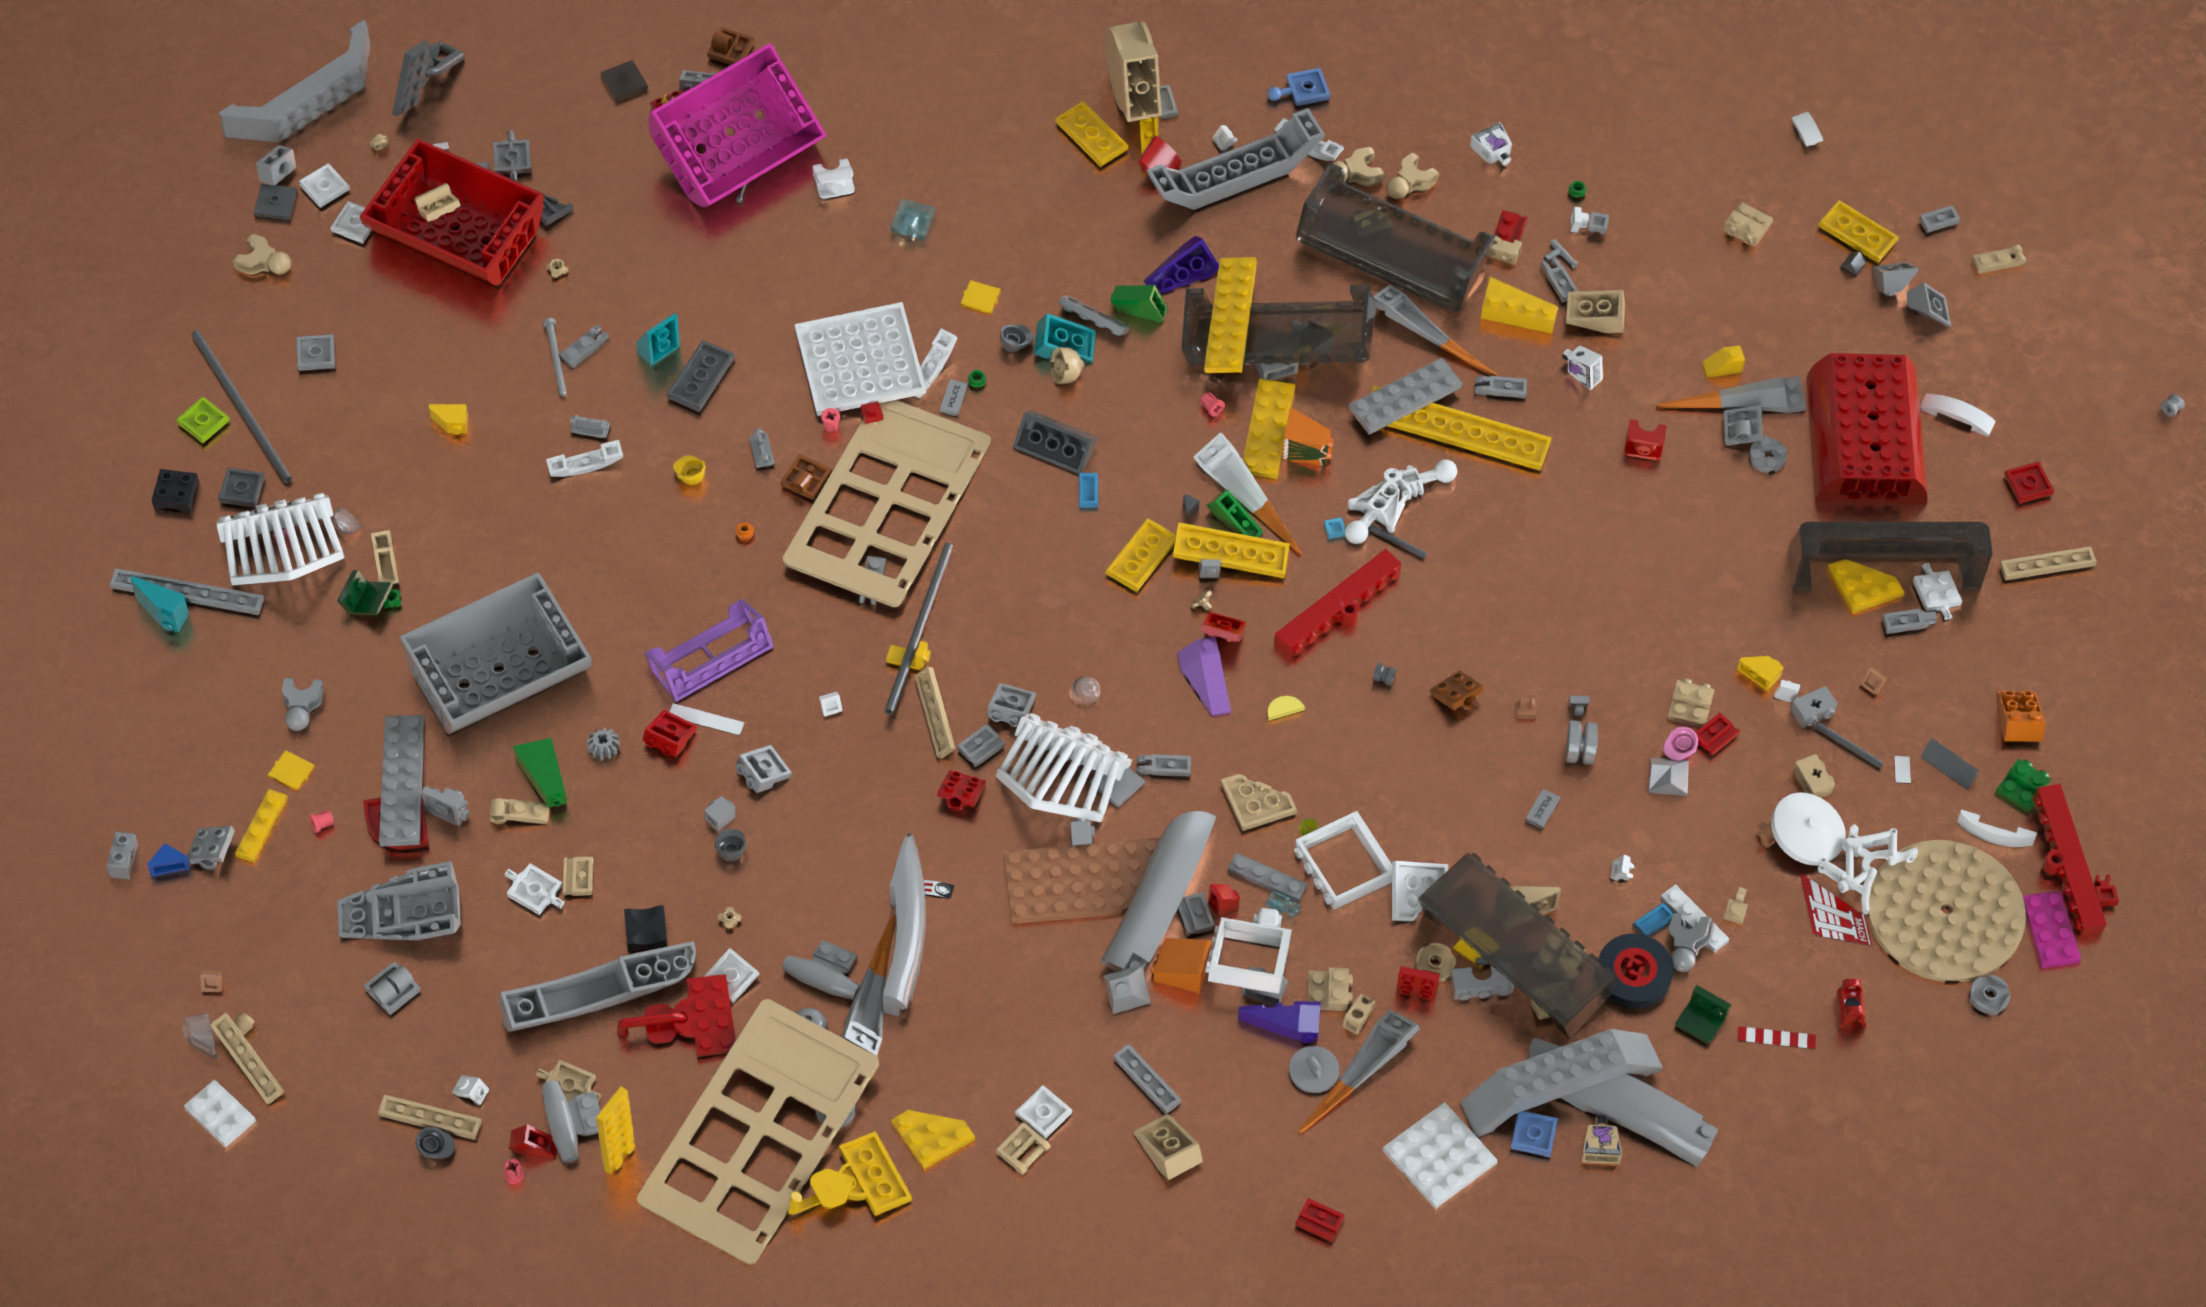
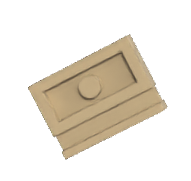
M564 857V896H567V894H572V896L592 895L593 857H573V859Z

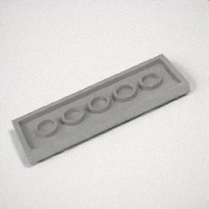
M1440 358L1350 403L1349 409L1370 435L1461 389L1463 383L1446 361Z

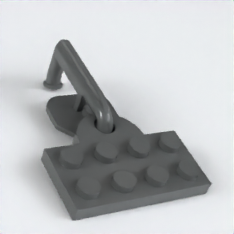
M441 40L439 44L434 43L431 46L430 43L422 41L406 51L392 114L398 117L412 107L417 106L420 101V90L427 83L429 77L442 74L462 61L465 58V54L443 43ZM439 50L450 54L442 60L438 59Z

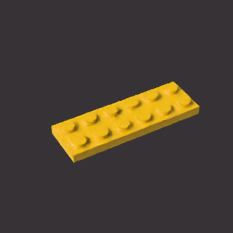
M1259 378L1243 457L1244 463L1253 476L1278 479L1289 410L1292 408L1296 384Z
M1178 522L1172 557L1200 563L1201 559L1220 560L1221 567L1284 578L1290 544Z
M620 1086L596 1116L604 1171L610 1175L614 1170L620 1168L623 1158L627 1154H631L635 1148L628 1090Z

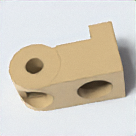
M1491 236L1487 239L1486 254L1492 258L1515 265L1521 253L1522 242L1515 240L1514 243L1501 240L1497 236Z
M1361 994L1344 1016L1342 1027L1358 1035L1368 1016L1372 1013L1376 1001Z

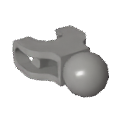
M286 677L282 686L283 701L289 707L285 715V723L291 730L300 731L306 728L309 724L311 711L322 704L324 693L323 680L315 679L309 688L299 690L295 688L294 678Z
M1673 914L1669 931L1675 940L1674 947L1676 950L1671 955L1674 969L1680 972H1688L1694 967L1695 956L1698 955L1702 947L1711 941L1714 929L1711 917L1703 916L1700 918L1697 926L1686 929V920L1682 914Z

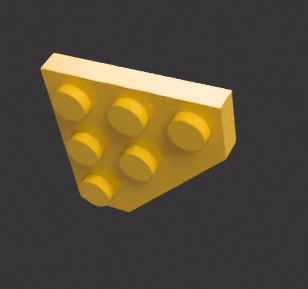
M1846 559L1828 565L1827 569L1853 614L1904 596L1905 592L1894 576Z
M907 1110L891 1119V1124L923 1170L975 1140V1135L963 1120Z

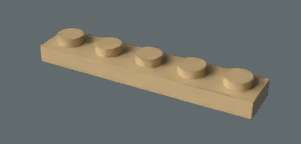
M2089 546L2003 560L2000 562V568L2006 581L2095 566L2097 561L2092 547Z
M927 666L915 675V680L936 755L943 759L956 748L934 670Z
M224 1013L210 1024L211 1028L268 1105L284 1093V1090L227 1013Z
M384 1095L378 1110V1116L425 1128L436 1127L445 1133L476 1140L482 1124L481 1118Z

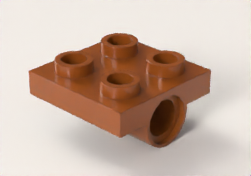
M721 27L720 31H716L712 37L707 57L733 65L748 55L754 44V37Z
M798 454L780 481L781 486L814 500L831 475L832 469Z
M1460 670L1430 689L1431 696L1452 710H1456L1459 707L1465 710L1472 709L1476 704V696L1484 692L1483 685Z

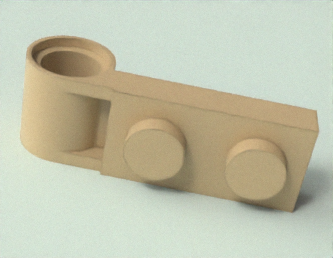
M495 798L490 802L489 820L492 823L502 824L507 820L546 825L548 823L549 808L545 803Z

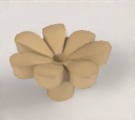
M1209 590L1206 593L1204 591L1200 598H1195L1191 607L1194 609L1197 606H1202L1208 611L1212 607L1208 602L1209 596L1212 594Z

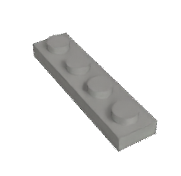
M1068 295L1061 297L1058 304L1062 305L1064 310L1068 312L1074 311L1079 314L1080 318L1090 319L1101 328L1107 327L1115 335L1121 336L1129 332L1131 326Z
M1238 853L1235 854L1228 867L1229 873L1298 903L1307 889V883Z
M1127 1044L1113 1055V1059L1165 1114L1181 1103V1098L1130 1044Z

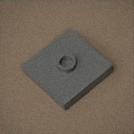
M261 184L254 209V217L290 221L298 192L297 188Z
M227 468L218 498L219 502L256 508L255 506H257L264 483L265 473Z

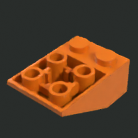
M2011 690L1997 691L2001 732L2004 741L2043 742L2046 721L2036 692L2029 690L2023 692Z

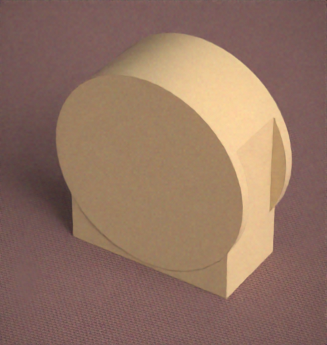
M1140 21L1107 27L1105 32V50L1110 82L1119 109L1123 111L1127 122L1162 116L1158 54L1146 23Z

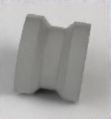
M2175 393L2171 394L2168 400L2165 399L2161 402L2162 411L2170 417L2175 416L2177 411L2182 410L2185 406L2183 399Z

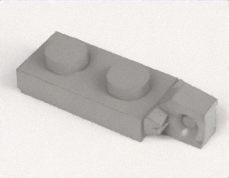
M1920 609L1882 615L1886 634L1923 629L1928 627V625L1935 624L1937 619L1935 611L1925 613L1920 611Z

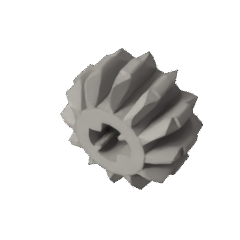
M605 726L601 731L596 728L595 733L590 732L587 739L588 752L593 754L594 759L600 756L601 760L604 757L611 759V754L616 755L617 749L620 747L619 736L614 734L612 729L607 731Z

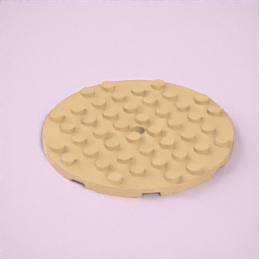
M1929 840L1911 844L1897 851L1905 852L1916 847L1918 853L1914 861L1908 863L1904 860L1891 866L1886 860L1881 865L1871 886L1868 919L1873 934L1880 946L1887 954L1896 959L1903 968L1930 980L1967 982L1995 972L2017 950L2026 923L2023 896L2012 875L1991 855L1961 842ZM1948 906L1952 913L1945 914L1941 909Z

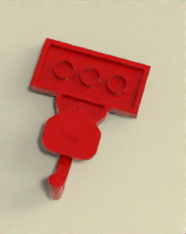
M726 974L686 979L688 998L678 1002L674 1009L667 1004L650 1005L646 1008L644 1016L620 1019L617 1025L618 1036L626 1037L629 1033L628 1028L646 1026L647 1037L649 1041L655 1044L671 1042L679 1033L684 1037L694 1038L697 1057L729 1053L736 1042Z

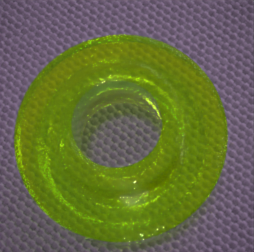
M1312 818L1303 820L1299 827L1303 836L1319 829L1318 823Z

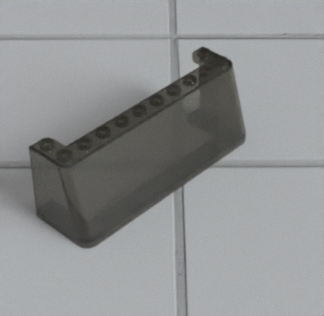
M1330 162L1304 202L1296 232L1297 240L1304 245L1445 309L1458 312L1462 308L1490 255L1495 236L1486 232H1479L1474 241L1344 183V170Z
M1369 284L1350 285L1353 301L1251 303L1243 364L1255 365L1256 363L1272 365L1274 363L1289 365L1292 363L1309 364L1310 362L1321 364L1329 362L1341 364L1347 362H1366L1370 358L1376 313V303ZM1204 288L1186 289L1181 349L1186 361L1192 366L1203 365L1206 359L1213 304L1210 303Z
M1804 522L1797 530L1788 547L1792 590L1812 589L1809 558H1958L1961 590H1981L1993 554L1990 530L1988 525L1983 522Z
M1467 852L1417 899L1420 907L1437 925L1442 922L1552 1018L1555 1027L1571 1039L1618 987L1615 973L1608 966H1601L1598 963L1600 960L1593 953L1587 954L1584 951L1585 947L1579 941L1573 942L1569 938L1570 934L1562 927L1558 929L1551 917L1548 915L1544 917L1539 913L1540 908L1533 902L1529 904L1525 901L1526 897L1519 890L1514 891L1511 889V884L1504 877L1498 878L1495 875L1497 872L1490 865L1484 866L1481 862L1482 859L1476 853L1470 854Z

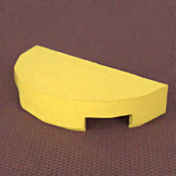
M1280 696L1269 705L1267 711L1268 721L1304 711L1305 706L1295 697Z

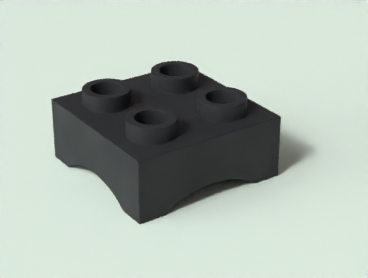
M160 469L151 500L153 508H172L191 513L194 495L199 484L197 473Z
M664 905L648 909H624L628 951L668 947Z

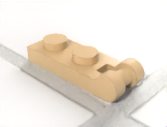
M2015 245L2009 249L1976 254L1972 257L1978 274L2022 266L2027 262L2025 256L2022 255L2023 250L2020 245Z

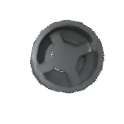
M1378 662L1372 680L1376 682L1382 681L1385 685L1391 686L1397 668L1392 666L1385 667L1383 663Z

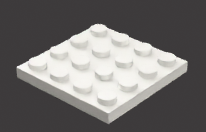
M1445 1102L1383 1147V1152L1435 1209L1496 1165L1498 1161Z

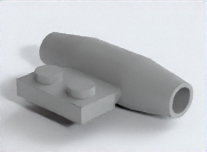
M824 940L820 942L814 951L813 961L788 955L782 966V970L802 983L834 996L854 1000L860 987L859 984L844 975L850 972L857 961L858 955Z
M557 1080L542 1084L543 1101L552 1139L564 1163L575 1161L579 1158L577 1134L589 1136L598 1133L596 1116L600 1113L596 1093L593 1091L577 1095L567 1102Z

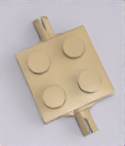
M562 1060L558 1061L556 1067L550 1073L540 1068L536 1072V1077H540L546 1080V1082L557 1080L567 1102L577 1095L593 1092L591 1087L596 1079V1075ZM595 1092L597 1101L599 1102L601 1094Z

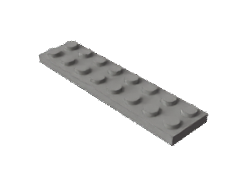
M424 715L385 716L380 847L420 845Z

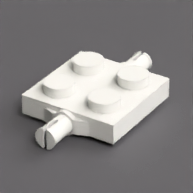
M1925 563L1922 565L1925 575L1914 576L1912 580L1926 612L1933 610L1941 611L1944 619L1950 620L1952 615L1949 608L1960 606L1962 603L1949 570L1933 572L1930 564Z
M529 864L519 874L510 869L506 871L505 877L513 880V885L507 891V896L540 915L550 903L560 909L565 902L556 897L557 892L563 886L562 882L541 869Z

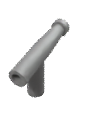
M1555 239L1551 240L1550 245L1554 250L1544 255L1543 259L1549 262L1551 258L1561 255L1572 268L1577 267L1578 263L1574 261L1569 253Z

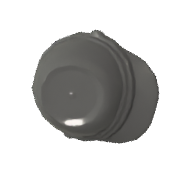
M1006 325L1000 331V342L1003 348L1009 352H1017L1034 340L1033 333L1024 325Z
M727 829L718 834L714 848H716L722 859L727 862H735L742 857L748 845L743 832L737 829Z
M427 1127L418 1133L415 1145L419 1153L425 1158L444 1159L453 1153L455 1142L449 1134L440 1129Z

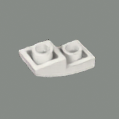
M1809 112L1791 117L1792 123L1799 131L1800 138L1806 147L1823 141V137Z

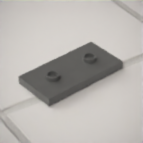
M702 340L668 391L667 398L700 412L735 359V354Z

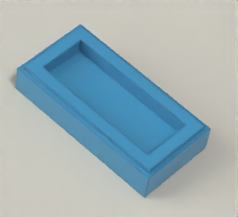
M1079 473V508H1098V473Z
M1663 902L1633 923V927L1639 934L1650 937L1671 922L1674 913Z

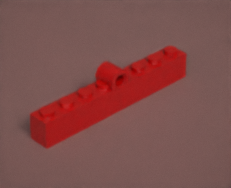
M1384 549L1277 631L1274 637V644L1290 658L1294 654H1299L1307 644H1312L1321 633L1328 632L1334 623L1340 622L1344 626L1355 625L1358 621L1359 604L1364 600L1368 601L1373 593L1377 590H1382L1390 580H1395L1401 573V562L1387 549Z
M2061 783L2038 787L2033 796V801L2040 812L2039 820L2045 828V839L2051 846L2043 862V869L2049 875L2061 877L2062 891L2067 895L2068 909L2073 913L2074 927L2078 930L2079 935L2101 933L2107 923Z

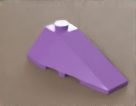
M1210 637L1195 640L1177 652L1181 672L1188 678L1191 687L1196 690L1200 700L1211 716L1231 713L1216 638Z

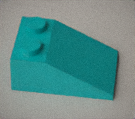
M676 313L645 332L636 342L637 353L650 366H653L680 347Z
M1047 313L1037 322L1034 354L1051 360V355L1055 348L1067 347L1075 350L1084 363H1092L1096 330Z
M131 576L130 580L136 600L165 630H173L179 633L189 615L184 594Z

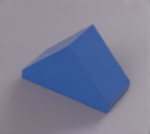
M166 843L161 846L147 863L150 876L190 869L187 856Z

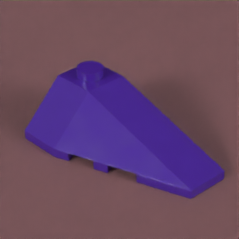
M1194 236L1179 247L1143 282L1145 285H1155L1161 294L1198 280L1207 279L1218 271L1219 264L1204 240Z
M1296 1001L1291 1006L1275 1003V1006L1269 1008L1265 1005L1239 1007L1238 1019L1304 1043L1317 1042L1320 1002Z

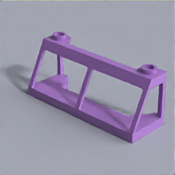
M743 599L736 601L728 609L729 618L672 650L664 653L661 648L655 647L644 653L649 668L675 702L774 647L764 617ZM749 612H751L755 617L751 618ZM746 622H750L751 626L746 630L749 638L716 657L706 647L707 644ZM700 648L710 658L709 661L687 673L681 667L673 668L671 666ZM659 671L663 672L666 682L658 673Z

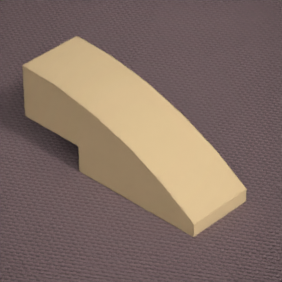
M390 530L371 533L379 582H391L393 585L399 584Z

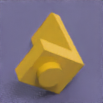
M920 641L910 668L923 670L925 662H928L931 651L928 650V642ZM891 645L886 662L901 665L907 648Z

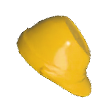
M688 455L677 460L673 465V469L682 482L694 486L699 484L704 478L705 462L695 456Z

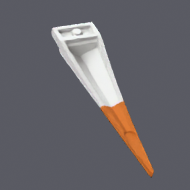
M1220 432L1193 458L1205 472L1226 490L1228 489L1238 501L1286 543H1289L1297 553L1302 554L1235 447Z

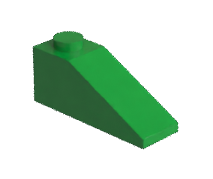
M1228 489L1219 493L1206 505L1220 522L1237 534L1259 537L1264 532Z

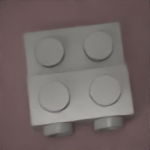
M999 683L989 703L987 717L995 722L1004 721L1013 727H1018L1021 717L1029 715L1036 698V693Z
M772 745L741 754L736 763L737 773L739 775L743 774L748 788L754 789L756 793L772 788L774 783L788 779L792 774Z
M424 787L421 793L426 812L457 826H460L463 821L467 820L470 813L466 809L468 801L464 799V795L456 789L451 790L446 787L444 792L441 793L436 788Z

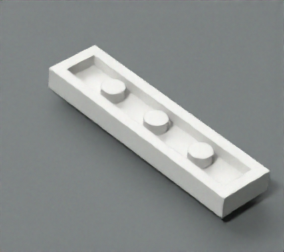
M1676 884L1660 897L1674 913L1682 914L1686 920V925L1690 929L1697 926L1701 917H1708ZM1715 924L1711 941L1706 945L1713 953L1729 942V938Z

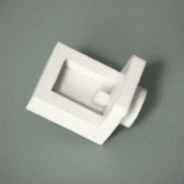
M462 1075L452 1092L457 1097L470 1098L476 1105H481L489 1088L478 1077Z

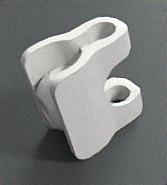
M848 158L839 160V167L833 170H827L821 164L812 165L813 176L820 198L827 199L851 194L855 191L852 180L853 170Z

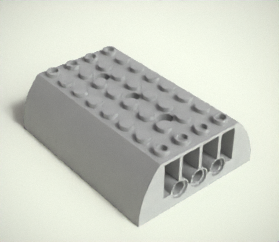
M539 572L400 636L410 670L448 734H452L591 668L592 665L591 656ZM532 650H537L539 652L535 656H531L528 654ZM498 666L504 668V670L501 672L494 671V669ZM461 683L469 684V686L464 689L459 687Z

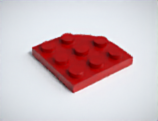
M381 798L363 800L368 830L379 842ZM423 798L421 801L420 845L387 847L406 850L429 846Z

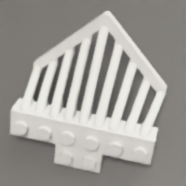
M324 493L312 495L313 498L305 500V497L297 498L294 500V503L297 504L289 506L286 505L290 501L286 502L285 499L275 501V505H271L276 506V509L268 510V507L271 506L261 504L255 506L256 509L252 510H257L255 514L250 515L249 511H243L238 513V517L231 518L230 515L220 517L219 521H216L220 541L221 543L225 542L231 584L242 585L293 580L344 559L343 550L330 519L333 516L329 496L324 495ZM318 519H323L335 551L334 553L329 554ZM306 522L311 523L322 558L317 559ZM293 525L299 526L310 563H304ZM285 527L297 563V568L293 570L281 529ZM272 530L275 532L284 572L278 571L269 532ZM260 533L263 536L271 573H265L257 536ZM250 536L257 574H251L245 541V537ZM235 539L238 540L243 575L237 576L233 546V540Z
M1032 713L1021 717L1015 732V736L1018 737L998 769L996 777L1032 809L1102 822L1115 779L1121 780L1124 770L1130 767L1132 759L1127 758L1128 755L1123 752L1117 751L1116 753L1111 751L1110 747L1102 744L1103 742L1098 740L1097 736L1081 733V730L1077 727L1070 726L1061 729L1057 727L1056 723L1051 721L1044 722L1040 720L1038 715ZM1027 740L1026 747L1009 775L1007 773L1009 766L1023 741ZM1035 745H1038V749L1017 782L1016 778ZM1046 750H1050L1027 789H1025L1024 786ZM1060 755L1034 797L1033 792L1055 756ZM1072 760L1051 801H1043L1042 798L1064 763ZM1084 765L1067 804H1058L1077 767ZM1092 769L1096 770L1083 808L1074 807ZM1105 774L1108 778L1098 811H1092L1090 809L1102 776Z

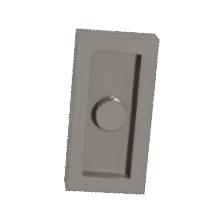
M1952 205L1922 214L1919 220L1926 233L1958 224L1960 217Z

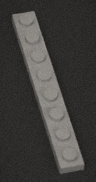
M115 568L110 582V587L113 589L134 592L130 580L131 576L182 593L186 602L259 615L264 601L263 595L117 568Z

